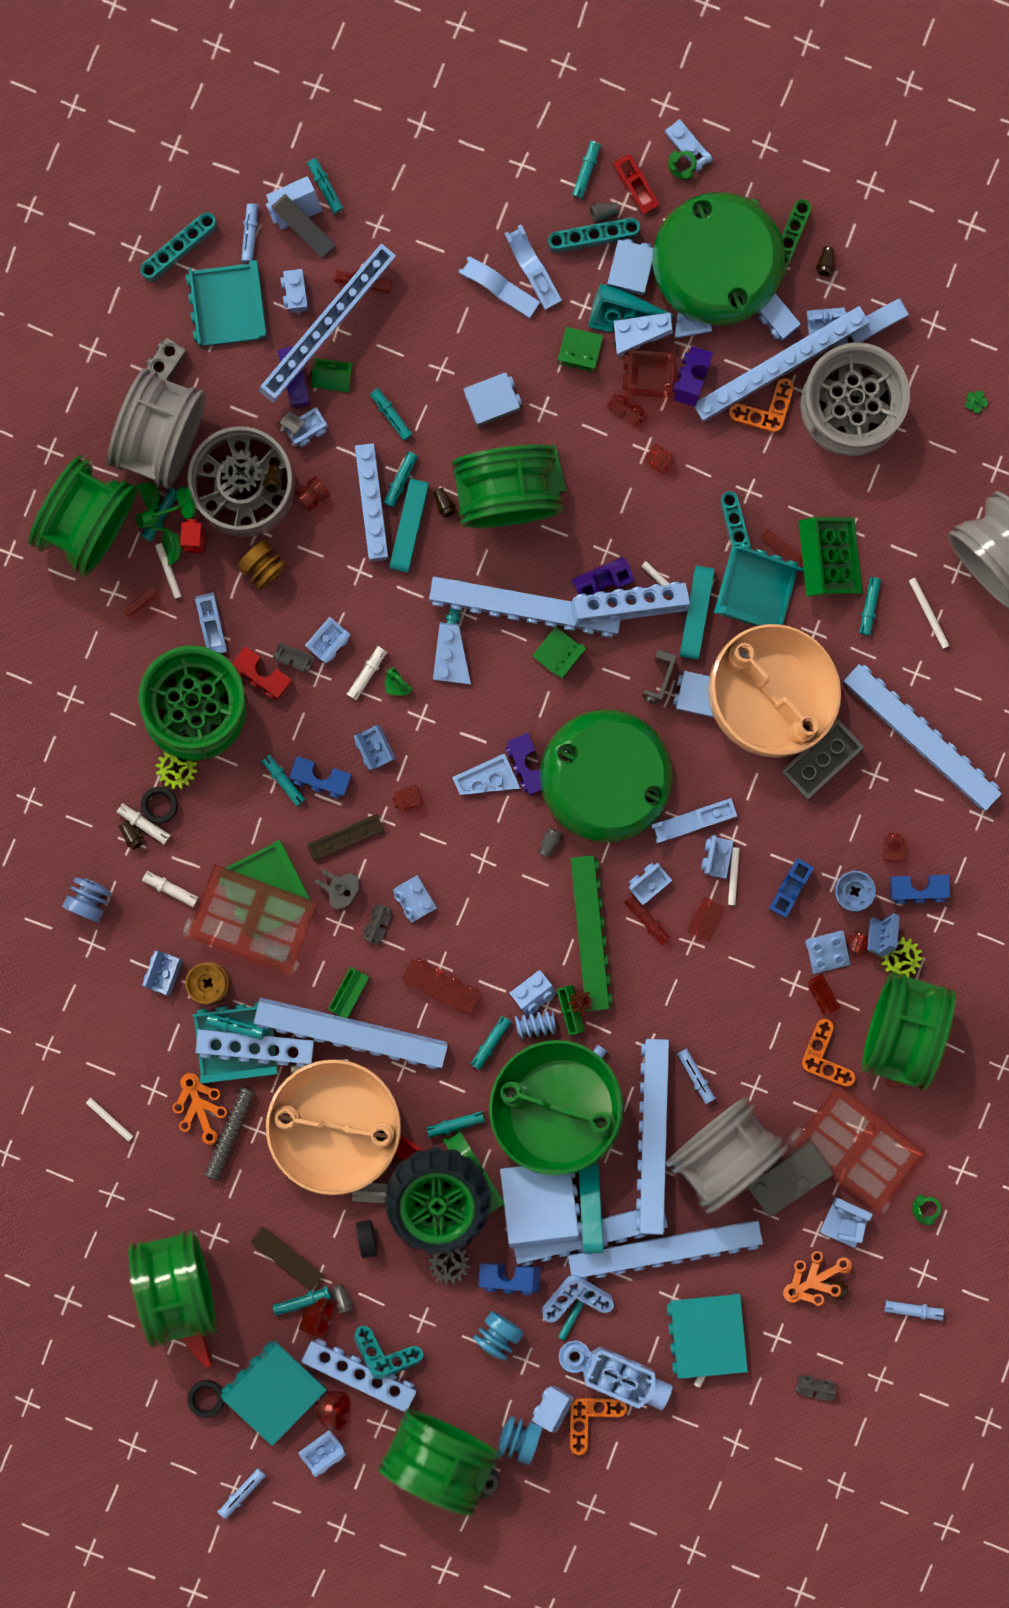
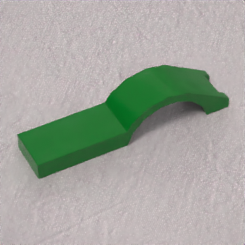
M457 1130V1135L449 1140L445 1138L443 1141L449 1151L454 1149L459 1151L461 1155L469 1157L476 1163L480 1171L483 1172L490 1191L489 1213L504 1205V1201L472 1152L460 1130Z

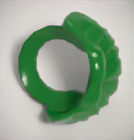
M673 151L668 159V169L671 174L680 180H687L693 177V171L697 165L695 155L689 151H682L680 153ZM688 155L692 159V165L689 169L680 172L675 163L681 156Z
M394 667L387 670L384 682L386 693L399 696L410 694L413 687L408 686L402 680L397 668Z
M920 1194L913 1200L912 1213L920 1224L933 1225L935 1223L934 1220L941 1213V1204L934 1197H924ZM926 1201H933L937 1205V1212L933 1216L923 1217L919 1206L923 1205Z

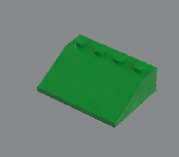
M812 517L798 521L806 596L823 597L863 593L855 518Z

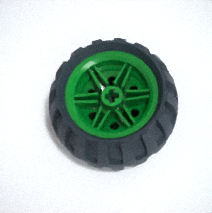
M432 1147L426 1151L419 1150L409 1158L404 1159L390 1177L385 1195L386 1213L394 1232L400 1239H404L411 1248L415 1250L418 1248L422 1249L427 1254H434L435 1252L452 1253L455 1249L459 1247L464 1248L470 1244L482 1231L490 1210L488 1183L476 1163L469 1157L461 1155L459 1151L450 1149V1151L442 1150L440 1147ZM449 1182L450 1187L443 1185V1183ZM425 1183L431 1184L428 1188H425L423 1185ZM460 1198L461 1202L456 1204L454 1201ZM415 1200H417V1201L420 1202L421 1204H420V1205H416L414 1202H415ZM439 1201L440 1206H436L435 1202ZM432 1215L431 1221L425 1220V1218ZM446 1215L452 1219L447 1221L444 1216Z

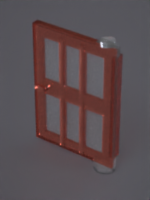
M214 865L195 918H188L182 935L291 975L292 972L296 973L300 962L296 960L318 903Z
M838 1084L805 1128L802 1130L797 1127L787 1140L788 1144L793 1148H797L811 1138L833 1168V1175L830 1177L877 1213H880V1211L885 1212L891 1204L888 1202L925 1153L920 1147Z

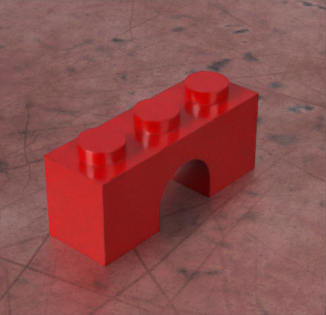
M187 519V522H182L180 546L184 548L186 553L205 554L206 530L203 525L194 519Z
M245 646L232 665L237 670L239 676H247L250 678V684L257 689L261 686L266 690L264 692L265 695L272 700L275 697L279 700L293 681L277 669L268 677L258 675L257 665L261 661V657Z

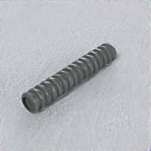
M240 1088L241 1092L237 1094L238 1099H235L236 1104L232 1106L234 1109L230 1111L231 1116H228L229 1120L225 1123L227 1125L223 1127L224 1132H221L222 1137L218 1139L220 1142L216 1144L217 1149H214L215 1153L211 1155L210 1165L206 1167L208 1170L204 1172L205 1176L211 1179L220 1180L219 1176L223 1174L222 1169H225L224 1164L228 1162L226 1159L230 1157L229 1152H232L231 1148L235 1145L234 1141H237L236 1136L240 1134L238 1131L242 1129L240 1126L244 1124L243 1119H246L247 1116L245 1115L249 1113L250 1103L254 1101L252 1098L256 1096L255 1092L249 1089Z

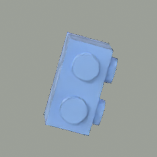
M303 270L283 271L284 277L280 278L282 289L286 288V296H283L284 307H288L290 313L309 311Z
M550 1386L543 1392V1400L535 1408L532 1421L550 1432H557L575 1397L556 1386Z

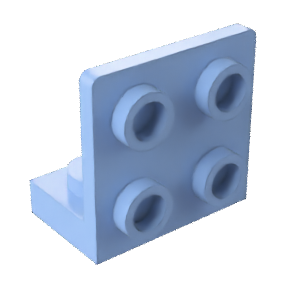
M715 835L706 840L704 851H708L707 858H703L701 870H704V875L727 878L733 847L732 840L716 838Z
M835 1197L820 1232L855 1248L858 1242L837 1237L841 1219L844 1218L866 1224L867 1220L870 1221L873 1214Z

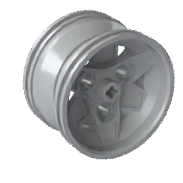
M995 491L991 497L985 500V516L982 519L964 521L961 525L955 526L953 531L947 534V539L953 551L969 572L997 601L1009 609V497L999 491Z

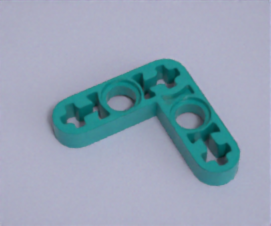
M360 1326L355 1331L354 1340L371 1375L376 1379H383L420 1364L422 1361L423 1351L418 1346H411L384 1357L369 1327ZM361 1332L363 1335L367 1334L366 1341L364 1337H359ZM372 1348L377 1354L371 1357L366 1353V1350ZM412 1352L414 1355H418L417 1359L414 1357L409 1358ZM395 1358L400 1359L402 1365L396 1367L392 1364V1360ZM377 1366H379V1368L385 1367L382 1373L380 1372V1370L376 1371Z

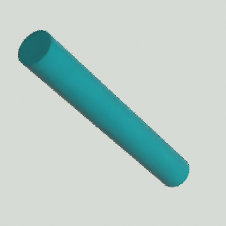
M587 1291L584 1296L588 1297L591 1291ZM579 1299L558 1336L564 1341L584 1305V1302Z

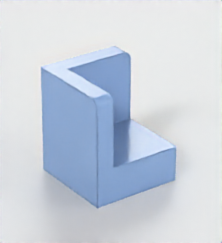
M842 1218L837 1237L862 1243L866 1224Z

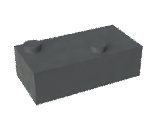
M838 719L818 743L803 751L782 771V774L808 801L864 749V746Z
M810 1138L773 1163L747 1187L770 1218L832 1176L833 1168Z

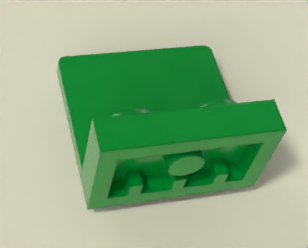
M566 327L557 364L594 373L603 336Z
M556 627L535 651L533 658L562 680L585 652L586 648L582 644L576 643Z

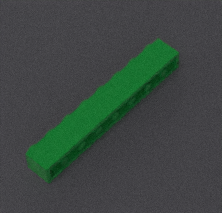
M594 855L573 857L570 859L585 1010L609 1009V1005H612L611 993H607V986H610V976L605 973V967H608V956L603 953V948L607 946L606 936H602L601 928H605L604 917H600L599 909H603L602 898H598L597 890H601L600 878L596 879L595 872L599 871L598 859L594 860Z

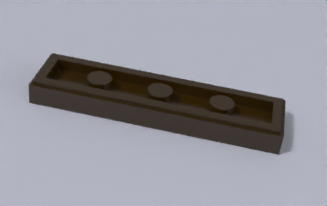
M375 814L307 843V847L313 861H317L385 831L378 815Z
M264 1227L260 1229L250 1242L311 1290L323 1275V1273Z

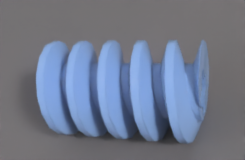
M553 1010L551 1016L545 1011L544 1017L541 1016L540 1012H537L536 1018H534L531 1013L528 1020L525 1015H522L521 1021L515 1016L517 1033L521 1039L525 1038V1033H527L529 1038H532L533 1032H535L537 1037L540 1036V1031L545 1036L548 1030L555 1034L556 1027Z

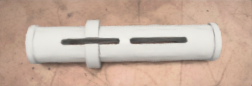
M377 646L370 659L366 660V665L347 692V695L356 701L358 700L376 670H379L378 666L388 653L387 651Z
M124 803L121 804V807L116 812L130 821L131 825H136L163 845L171 836L141 816L139 811L135 812Z
M148 870L142 879V882L155 887L157 891L167 893L191 907H194L198 900V896L170 883L166 878H161Z

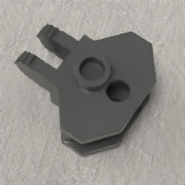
M322 869L321 873L333 879L329 886L320 879H316L314 882L329 893L330 906L337 910L350 906L360 890L358 877L352 873L340 877L334 876L325 869ZM347 890L351 892L349 897L345 896V891Z

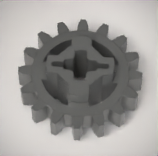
M240 450V455L233 451V457L227 455L228 462H222L225 466V469L220 470V472L225 473L222 480L227 479L226 486L232 484L233 491L237 487H239L240 492H243L244 487L250 491V485L256 487L255 481L262 479L258 476V473L263 472V470L258 469L262 463H256L258 457H250V451L246 455H244L243 450ZM245 458L248 460L245 463H239L236 459ZM230 465L233 467V475L231 477L229 475ZM237 466L246 468L244 471L246 476L237 474L239 472ZM252 466H254L255 470L253 477L250 474V468ZM238 479H244L248 483L238 484L236 483V481Z
M460 1247L455 1249V1252L460 1255L462 1261L455 1258L454 1252L448 1253L443 1258H438L442 1252L432 1254L434 1258L428 1259L429 1262L433 1263V1265L428 1267L430 1270L434 1269L432 1276L438 1275V1282L441 1279H445V1284L448 1283V1280L455 1284L456 1278L461 1281V1274L467 1275L464 1269L470 1268V1265L466 1264V1261L470 1260V1258L464 1257L467 1252L466 1250L460 1251ZM451 1254V1261L455 1265H451L449 1272H447V1264H444V1261H447ZM436 1265L443 1268L444 1275L438 1271ZM454 1269H461L457 1274L451 1276V1272Z

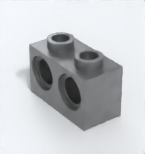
M166 338L165 341L162 340L156 348L157 353L154 357L151 356L145 366H147L146 369H149L151 373L152 371L156 372V365L163 364L165 366L164 370L156 373H158L159 378L169 381L188 353L185 349ZM169 348L175 349V354L171 357L165 355L166 350Z

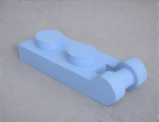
M680 119L665 130V134L680 152L689 151L695 156L701 155V158L697 160L695 168L697 172L702 170V166L706 163L709 164L713 161L711 155L702 147ZM683 155L692 165V159L688 155Z

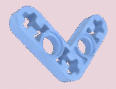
M572 1275L566 1278L542 1308V1315L545 1321L555 1322L576 1298L602 1313L610 1312L614 1307L612 1296L579 1276ZM587 1291L595 1293L592 1297L584 1296ZM560 1296H566L568 1298L564 1302H559L557 1300Z

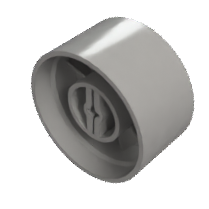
M243 426L222 429L205 439L191 459L188 470V486L191 491V497L204 519L218 531L234 537H254L276 527L288 514L295 496V477L283 448L268 434ZM252 440L268 445L271 448L261 461L256 459V463H262L258 469L263 470L262 473H258V476L262 479L255 481L256 484L261 481L258 491L248 499H235L249 491L246 487H244L243 492H240L239 487L233 491L232 484L226 486L227 482L224 483V480H222L225 473L220 472L221 469H225V466L218 463L210 454L225 443L229 444L232 455L233 451H236V445L239 443L246 445L244 455L250 451ZM237 458L236 460L239 463H245L248 459ZM278 459L280 461L278 466L280 472L287 471V490L280 489L276 494H269L264 490L262 484L268 472L270 462ZM213 465L214 471L209 474L205 473V466ZM254 466L250 468V474L253 477L255 472ZM245 469L243 471H239L237 474H243L244 476H246V473L244 472ZM198 477L215 480V492L199 498L197 490ZM238 479L236 481V483L241 484L239 483L240 480H243L245 484L248 483L244 479ZM276 497L283 498L279 506L273 504V500ZM211 502L217 504V508L214 511L207 510V506ZM265 503L274 512L266 519L257 523L253 511ZM224 507L237 512L234 526L224 524L215 519ZM244 519H251V525H241Z

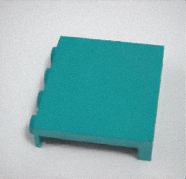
M257 260L249 261V264L195 271H192L191 268L189 269L186 281L187 286H191V293H188L189 304L193 305L194 312H191L192 324L195 323L196 331H193L194 342H198L199 347L267 339Z
M740 544V546H732L714 613L754 627L767 624L783 625L797 571L804 570L798 566L797 562L787 560V562L782 561L783 558L780 556H768L766 551L756 549V551L751 550L749 545Z
M258 1002L254 1003V1007L248 1008L246 1004L235 1005V1009L228 1010L227 1006L217 1007L216 1012H208V1009L197 1010V1014H192L195 1023L196 1039L199 1029L222 1031L220 1028L207 1026L206 1022L210 1013L224 1018L231 1017V1020L257 1027V1024H254ZM268 1027V1029H265L264 1036H274L273 1028ZM218 1039L213 1040L212 1048L220 1050L222 1047L221 1041ZM237 1041L232 1042L231 1050L239 1052L241 1044ZM252 1043L250 1051L253 1054H258L260 1046L257 1043ZM271 1045L269 1048V1053L272 1056H276L275 1045ZM198 1053L201 1083L279 1074L277 1061L269 1060V1064L258 1063V1059L250 1058V1062L238 1061L239 1057L231 1056V1060L219 1059V1055L213 1054L211 1058L200 1057V1053Z
M739 1293L679 1300L670 1299V1304H667V1315L671 1316L672 1323L668 1324L669 1335H673L674 1343H670L671 1355H675L676 1362H672L673 1374H677L678 1379L748 1372Z
M276 1339L273 1342H268L264 1346L263 1352L259 1356H254L249 1362L250 1365L245 1370L239 1371L232 1384L228 1383L222 1389L221 1394L222 1400L272 1446L327 1391L325 1385L312 1376Z

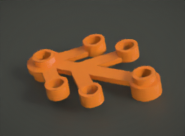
M187 1073L181 1078L180 1085L183 1090L178 1101L173 1104L172 1109L177 1114L184 1111V1103L190 1093L192 1103L184 1120L179 1123V1128L183 1132L190 1130L191 1121L197 1112L204 1131L202 1140L205 1144L212 1145L217 1142L218 1134L215 1130L211 1129L204 1109L215 1113L218 1118H224L227 1115V1109L201 1099L198 1091L208 1094L212 1100L219 1099L221 1093L217 1088L212 1089L201 1084L197 1075ZM188 1079L193 1080L191 1087L186 1084ZM213 1090L218 1092V1096L216 1098H213L211 1096V1092ZM176 1104L182 1106L181 1111H176ZM219 1109H224L225 1114L223 1116L218 1115ZM183 1122L188 1123V1129L182 1128ZM207 1134L213 1135L212 1141L207 1140Z
M819 1251L813 1252L811 1255L813 1261L807 1281L800 1284L802 1274L806 1271L807 1265L802 1260L797 1261L794 1265L796 1271L793 1281L783 1290L784 1298L790 1303H796L801 1299L820 1307L825 1303L824 1297L821 1294L811 1295L805 1293L806 1290L812 1288L829 1293L833 1297H839L842 1290L838 1285L830 1286L821 1282L839 1272L842 1274L851 1272L852 1263L848 1258L842 1257L838 1259L835 1266L817 1275L824 1256ZM817 1254L821 1255L818 1261L814 1259ZM842 1262L847 1263V1266L845 1268L840 1267V1264ZM799 1264H804V1268L802 1270H798L797 1267ZM834 1288L839 1289V1292L837 1294L832 1293V1290ZM791 1290H796L794 1296H790L789 1292ZM817 1297L822 1298L820 1303L815 1302Z

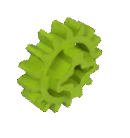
M163 752L165 757L158 758L161 764H156V767L160 769L156 772V775H162L159 781H166L165 787L171 784L173 790H175L176 786H179L182 790L183 784L190 786L188 781L195 780L192 774H197V770L193 769V767L197 766V763L188 760L182 763L178 760L177 756L173 757ZM171 759L170 764L164 768L165 763ZM174 765L182 767L179 769V773H175V771L172 770L174 769ZM189 771L188 775L183 779V774ZM166 775L175 777L176 781L168 779Z
M901 937L900 941H898V945H903L901 949L894 950L881 957L885 960L881 965L887 966L884 971L888 972L891 970L897 972L898 975L904 974L906 977H909V972L915 974L914 968L921 967L917 962L923 959L918 957V954L922 951L915 949L918 944L912 945V939L909 938L905 942L904 937ZM910 949H911L912 952H913L914 959L910 958V955H909V950H910ZM904 953L903 957L908 961L898 962L899 958L894 954ZM889 956L893 959V967L889 962ZM903 965L910 966L908 969L900 971Z

